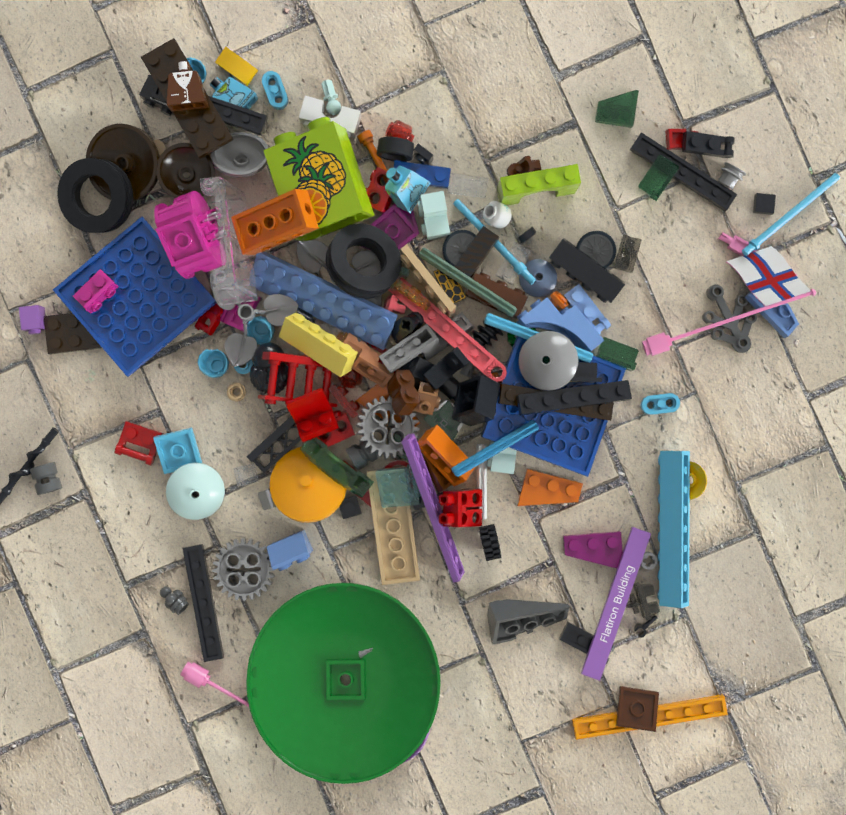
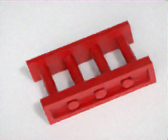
M263 352L262 360H269L270 372L267 395H258V399H264L266 404L275 405L276 401L287 402L292 400L296 368L299 365H305L307 370L304 394L312 392L314 370L320 367L323 368L322 371L324 372L322 389L329 401L333 372L310 357ZM281 362L287 363V367H289L285 397L275 396L278 365ZM330 403L331 407H337L336 403Z

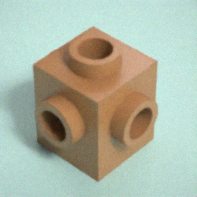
M420 382L418 389L419 403L414 411L433 415L434 408L438 409L441 397H438L439 388L433 390L428 383Z

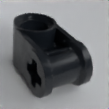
M412 312L395 322L391 336L396 344L423 326V316L419 312Z

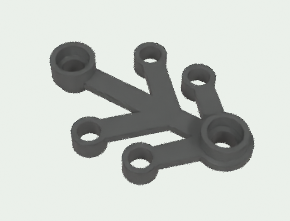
M717 284L710 286L706 291V295L710 300L716 301L724 319L716 316L713 311L705 312L702 315V319L705 323L714 324L741 315L743 306L748 304V300L745 298L746 295H740L735 298V307L733 314H731L723 298V288ZM715 289L719 291V295L715 294ZM740 298L744 300L743 304L739 302ZM707 314L711 315V320L707 319ZM751 315L752 321L748 320V316L743 318L744 324L741 332L738 328V319L720 325L730 329L733 336L725 334L721 328H716L711 331V338L730 343L736 352L745 353L751 348V340L748 335L752 323L757 320V315ZM716 331H718V332L720 333V336H719V337H716V335H715V332H716ZM741 340L744 341V344H745L744 346H741V344H740V341H741Z

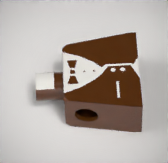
M182 61L177 63L178 72L168 75L167 106L171 112L209 108L198 72L195 70L190 71L189 62Z

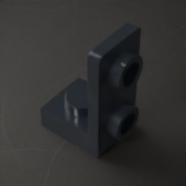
M456 347L423 375V378L433 390H437L470 361Z

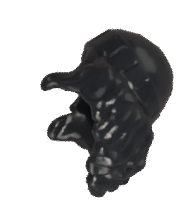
M270 342L263 343L256 348L253 356L254 364L250 368L249 374L253 387L263 394H266L268 390L270 372L269 360H262L263 352L284 353L279 345ZM281 362L278 365L276 394L283 391L287 386L289 368L287 363Z

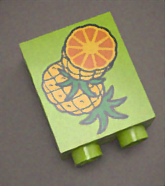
M321 117L311 121L308 124L309 131L296 136L295 132L282 133L273 139L275 146L263 150L278 196L293 189L308 191L319 229L295 238V240L302 242L317 239L348 225L375 216L346 128L331 121L329 117Z

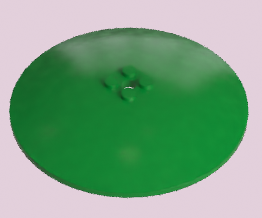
M332 583L311 588L294 596L278 608L267 620L256 638L249 657L246 687L253 721L267 746L278 758L295 771L307 777L329 783L349 784L380 777L404 763L417 750L435 719L440 698L441 677L437 654L426 629L413 612L402 602L379 589L367 585ZM373 648L372 651L370 650V652L364 655L363 657H359L358 651L362 652L366 649ZM343 674L350 676V684L345 685L341 682Z

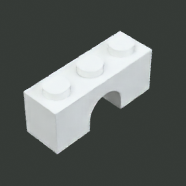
M305 96L299 115L300 122L304 127L308 128V124L315 119L326 117L324 116V101ZM342 106L339 115L335 118H330V120L346 128L349 139L350 137L356 138L362 117L361 111Z

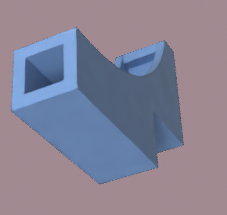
M547 297L542 302L538 299L530 306L532 310L529 312L524 310L517 316L519 319L516 322L517 324L527 328H541L561 333L570 339L574 346L589 352L604 341L576 305L570 309L565 307L559 312Z

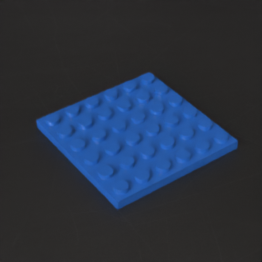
M143 216L53 289L127 377L217 303L195 276L185 279L177 272L174 266H171L158 234ZM101 269L119 287L112 297L102 302L99 310L89 313L73 295Z
M519 336L516 337L505 367L507 371L506 378L500 384L538 389L524 379L519 368V354L527 339ZM548 356L544 357L543 362L548 364L550 358ZM593 356L589 363H597V378H602V382H569L559 389L622 381L626 368ZM498 396L494 420L485 423L481 434L482 438L496 442L533 420L537 423L539 429L509 448L583 476H589L608 422L607 420L556 412L519 416L517 406L498 404Z

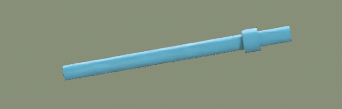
M457 199L453 203L454 206L480 231L484 225ZM498 240L494 247L514 267L513 270L518 275H522L532 285L536 279L529 273L525 264L519 262Z

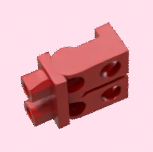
M482 489L443 491V494L439 495V503L443 506V513L439 515L440 524L446 527L482 526V509L468 508L482 506ZM474 493L476 494V497H477L475 503H473V501H472V497H473V494H474ZM474 513H476L477 517L475 523L472 520Z

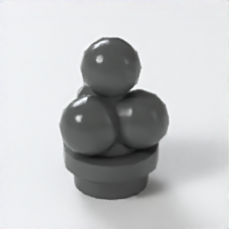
M167 586L161 588L160 595L165 598V606L172 613L179 615L188 607L189 603L181 590L172 592L171 588Z

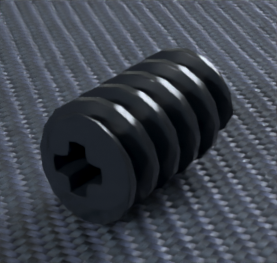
M483 321L484 327L478 325L477 329L479 332L473 330L472 335L473 339L486 349V344L491 347L493 346L490 341L491 339L498 341L496 334L501 336L504 334L502 330L487 325Z

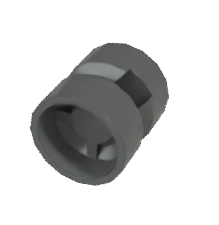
M365 441L360 442L359 445L354 444L346 449L358 471L367 466L368 461L373 462L378 459L376 451L369 454L371 448L364 449Z
M55 462L30 469L32 479L37 482L34 485L37 495L62 489L60 478L56 477L58 471ZM49 478L50 482L44 483L43 479Z

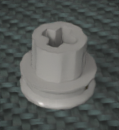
M725 162L724 168H721L723 173L718 182L733 189L738 180L743 181L742 177L746 173L734 165Z

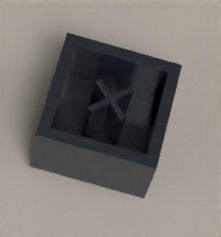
M483 375L458 383L452 419L470 427L494 420L500 383Z

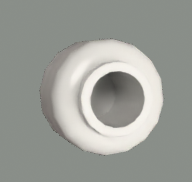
M499 201L490 202L483 211L484 221L495 228L502 229L506 227L512 216L509 206Z

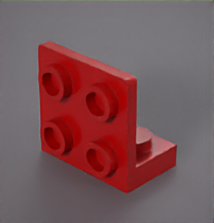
M322 388L285 402L288 411L297 425L302 442L339 428L334 411Z

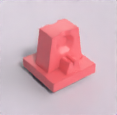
M388 296L383 308L393 313L404 314L406 306L398 304L396 296Z

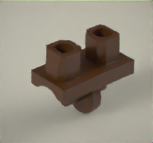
M525 156L507 168V175L541 170L540 160H531L530 156Z

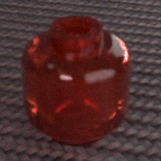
M400 120L390 122L385 132L387 137L403 138L411 142L414 139L412 126Z
M351 369L350 372L342 377L338 376V379L342 386L356 388V386L361 385L364 376Z

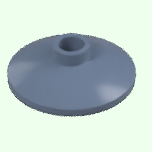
M534 259L527 262L525 266L529 273L535 279L536 274H541L542 280L536 279L530 285L522 275H519L522 289L533 297L548 295L557 283L555 268L549 262L542 259Z

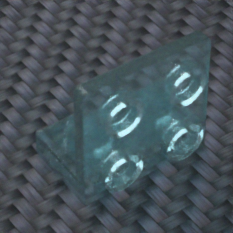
M410 464L407 467L376 471L382 508L420 505L422 496Z

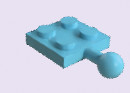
M192 427L158 435L153 438L164 474L172 473L188 463H202Z

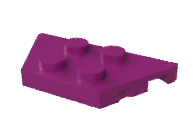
M396 204L370 224L387 233L395 242L399 251L419 235L414 210L409 213L398 208Z

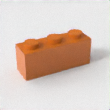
M438 425L425 431L418 441L424 456L454 487L465 482L475 469L474 467L459 477L454 475L452 467L469 457L464 454Z

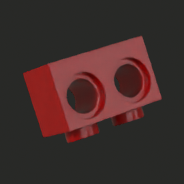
M377 167L370 175L371 182L366 191L372 208L384 213L389 209L392 199L385 190V185L382 186L380 183L381 178L386 175L387 171ZM376 193H378L380 195V201L375 204L373 202V196Z
M345 410L334 412L337 422L344 421L346 423L345 427L328 432L326 436L314 438L319 450H323L355 435Z

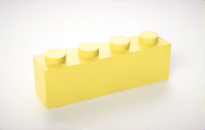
M294 313L285 317L279 334L281 339L339 377L351 371L358 352L352 349L350 345L344 344L333 334L327 333L319 325L305 319L301 314Z

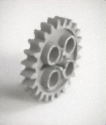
M381 396L379 402L375 398L372 400L373 405L368 402L366 404L367 409L363 408L361 410L363 415H359L357 418L362 421L356 424V427L361 428L356 434L363 436L359 442L365 441L364 449L370 447L369 454L376 451L377 458L384 454V459H387L390 454L392 459L396 458V453L401 457L404 455L402 442L394 441L393 434L400 435L402 441L408 434L418 432L420 428L414 427V425L419 420H413L416 413L400 416L402 422L397 423L394 420V415L396 414L392 408V398L389 396L385 401L384 397ZM387 411H390L389 422ZM375 413H380L383 416V421H377L374 416ZM387 423H388V427L391 428L390 431H388V429H387L386 427H384ZM387 431L389 444H386ZM374 432H379L382 435L381 441L374 438Z
M245 538L241 539V543L234 539V545L230 542L226 543L228 549L222 547L220 550L223 554L217 553L215 555L219 561L213 562L217 568L213 569L212 572L218 575L213 580L219 579L220 582L216 586L224 587L221 591L222 593L229 591L228 598L235 594V600L242 596L243 601H246L249 595L250 599L253 600L255 597L254 593L260 597L262 595L261 590L265 592L268 590L265 584H272L269 578L275 577L270 572L273 569L270 566L268 552H264L267 546L265 545L260 548V541L254 545L253 538L249 539L248 543H246ZM251 554L257 556V564H252L249 561ZM231 555L238 557L237 565L230 562ZM244 565L245 568L260 567L261 570H248L244 574L243 570L227 571V568L239 569ZM232 574L238 576V584L231 582L230 577ZM250 574L258 576V583L250 581Z

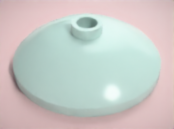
M188 463L179 467L172 473L166 486V498L171 509L179 516L191 520L204 519L215 513L221 506L225 495L224 483L219 473L211 466L203 463ZM197 491L199 496L193 497L192 492Z

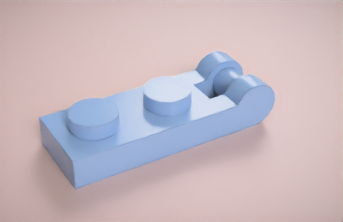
M580 284L563 295L571 307L574 305L578 307L599 334H601L602 330H607L611 327L610 322L600 312ZM597 318L600 323L595 326L592 321Z

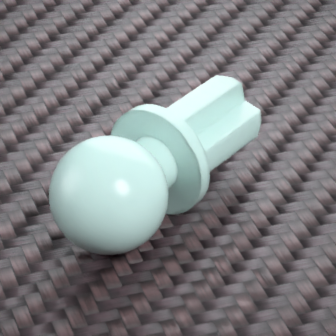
M325 80L321 85L325 96L323 99L328 101L326 110L331 115H337L341 111L340 102L335 100L338 98V94L335 93L332 81Z

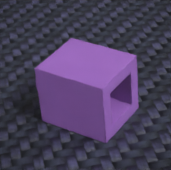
M40 305L19 307L21 330L27 331L30 335L40 334L41 330H45V307Z

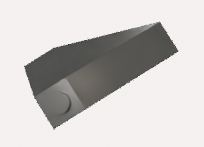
M511 599L490 602L487 617L492 645L517 639L516 635L525 631L527 634L532 633L533 629L538 626L547 627L567 619L570 608L569 604Z

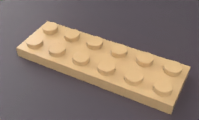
M406 467L368 470L367 479L382 585L420 581Z

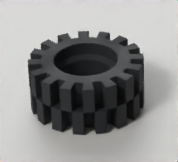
M495 525L479 527L486 561L502 558Z

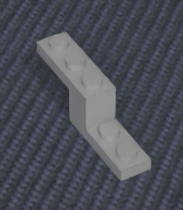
M463 312L451 319L466 333L474 329ZM426 324L380 355L379 358L391 374L419 354H422L426 361L448 347L449 344Z

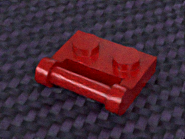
M125 421L114 453L144 461L145 464L152 466L157 454L153 438L164 433ZM126 442L150 449V452L147 455L126 448Z

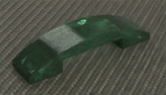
M317 437L306 441L300 449L303 454L342 487L362 498L373 485L374 481L361 471L356 472L327 449L328 446Z

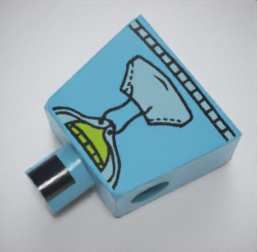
M215 77L210 83V86L216 91L212 95L214 98L246 109H250L258 100L254 91L232 77H228L225 82Z
M398 166L397 169L390 168L386 173L389 181L385 185V190L398 208L411 213L417 201L420 200V195L424 194L430 182L403 166Z

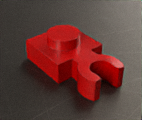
M667 129L665 131L666 148L668 150H682L683 133L686 132V129Z

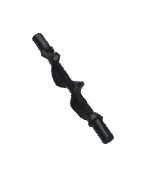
M52 427L48 434L42 438L40 445L35 450L26 454L27 462L19 471L8 475V485L3 487L0 492V505L11 494L13 487L21 476L31 474L30 469L35 467L33 461L51 444V441L59 433L56 428Z

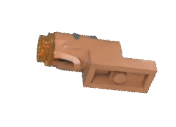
M340 331L336 338L344 344L350 345L352 349L358 352L352 369L384 388L394 372L390 374L388 369L378 362L381 353L350 332L344 333Z

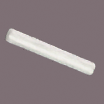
M477 444L476 453L486 448L487 445ZM487 460L476 466V489H482V506L476 507V509H482V520L487 519Z

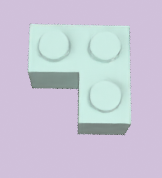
M444 191L420 195L421 201H417L419 217L424 219V224H421L423 236L427 235V240H432L450 235Z

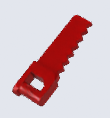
M216 303L199 317L194 326L195 329L202 330L210 336L213 335L220 324V315L223 313V309ZM208 318L210 319L211 323L209 326L205 324Z

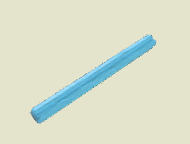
M488 313L484 320V323L527 340L539 333L491 313ZM575 346L578 359L586 363L591 362L593 353Z

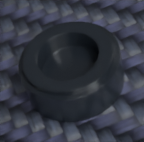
M532 226L518 237L520 243L523 244L535 235L536 230Z

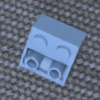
M302 530L268 545L267 551L272 569L278 568L279 571L289 568L293 561L300 563L307 560L313 548L305 530Z

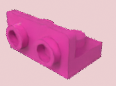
M100 269L73 297L86 311L92 313L99 310L102 302L112 297L119 286Z

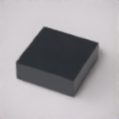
M756 193L753 213L773 215L776 195Z

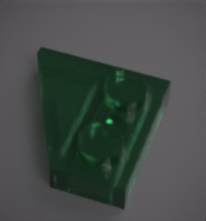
M633 90L599 101L595 122L632 128L639 90Z

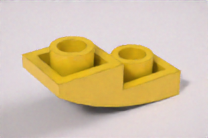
M226 46L215 61L218 66L229 72L246 86L249 85L258 72L254 66Z

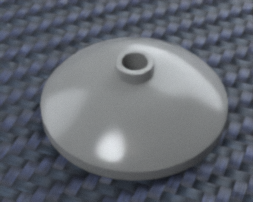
M241 132L231 134L234 139L233 141L211 153L213 165L218 171L227 176L243 178L252 176L264 169L267 165V160L263 150L267 149L268 146L260 137Z
M554 331L539 332L531 336L522 346L519 354V368L524 379L533 387L541 390H556L568 384L574 377L578 368V353L571 340L563 334ZM546 356L550 358V362L548 364H545L543 362V359Z

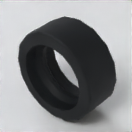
M381 137L378 140L377 156L380 158L403 162L413 159V142L398 137Z

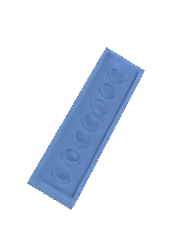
M265 251L256 254L248 282L249 286L268 295L281 294L288 296L297 302L299 308L312 314L313 317L344 332H350L361 340L382 350L386 348L398 317L397 314L364 298L349 295L338 286Z

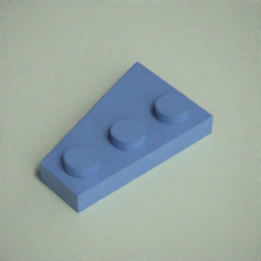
M751 292L745 296L755 309L765 307ZM788 303L759 312L783 338L788 337L799 325Z

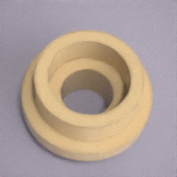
M232 383L227 388V396L232 401H241L246 396V388L241 383ZM235 389L240 390V394L238 396L234 395Z

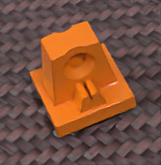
M558 291L550 295V301L558 311L569 305L568 300Z

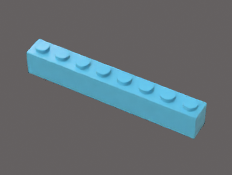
M660 451L658 457L660 474L658 476V483L660 485V493L658 495V502L660 504V512L658 514V522L660 523V531L658 533V541L660 543L658 561L660 562V570L657 576L659 580L657 597L659 606L684 608L689 606L690 451Z

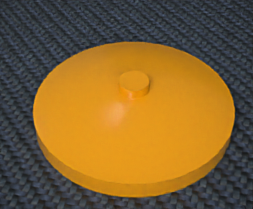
M302 446L289 451L276 463L270 477V494L276 507L288 518L303 523L317 522L329 517L339 508L347 490V476L341 462L330 451L326 449L319 450L317 446Z

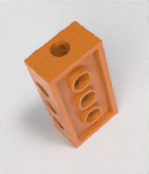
M293 189L231 217L242 255H256L319 229L308 191Z

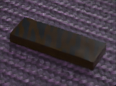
M483 226L455 265V268L472 278L500 237Z

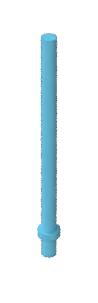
M834 173L760 236L749 241V245L742 250V253L748 256L752 251L758 250L764 241L837 182L840 176Z

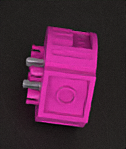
M191 191L174 198L172 205L158 204L154 210L157 226L155 230L171 266H174L177 272L185 279L194 277L195 272L200 270L208 272L222 267L227 262L228 251L224 238L229 237V232H225L227 230L225 225L222 227L218 225L217 220L222 219L221 213H217L219 212L217 207L210 210L205 199L197 191Z

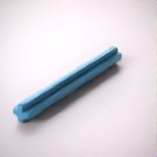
M533 420L452 467V472L456 477L463 475L539 429L537 423Z

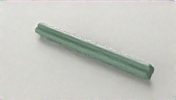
M421 249L419 252L420 258L508 316L513 317L517 311L515 306L428 249Z

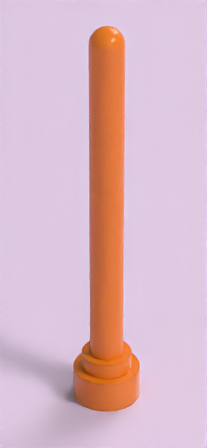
M366 130L357 136L360 144L367 147L376 166L387 171L382 159L377 156L372 132ZM385 175V176H383V179H384L385 183L387 184L388 178H387V176Z

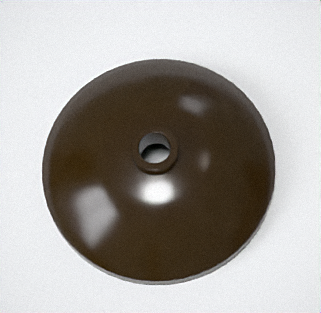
M178 143L168 147L158 159L156 175L161 188L172 198L191 191H197L203 197L214 183L215 167L209 154L200 159L191 143ZM189 172L190 176L188 178L183 177V173Z

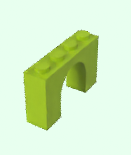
M578 164L500 177L497 186L499 202L507 206L519 204L520 199L524 196L543 191H555L556 197L575 194L581 184Z

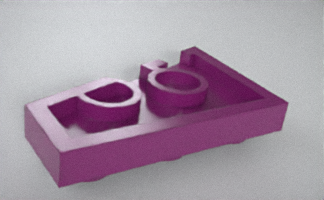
M620 531L563 535L564 555L613 568L618 567L623 553Z

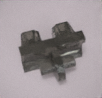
M622 235L614 269L633 273L642 239Z
M634 583L633 586L637 599L634 593L630 594V601L627 602L626 608H632L633 613L636 614L639 613V606L642 617L645 620H650L652 615L660 612L657 601L647 603L646 600L647 596L655 595L654 587L652 584Z

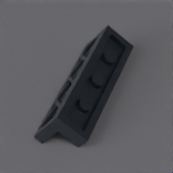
M292 416L246 456L263 473L268 471L301 441L300 436L295 440H288V431L291 428L297 429ZM277 441L285 442L284 450L281 453L274 452V444ZM263 454H271L270 463L264 467L258 461V458Z

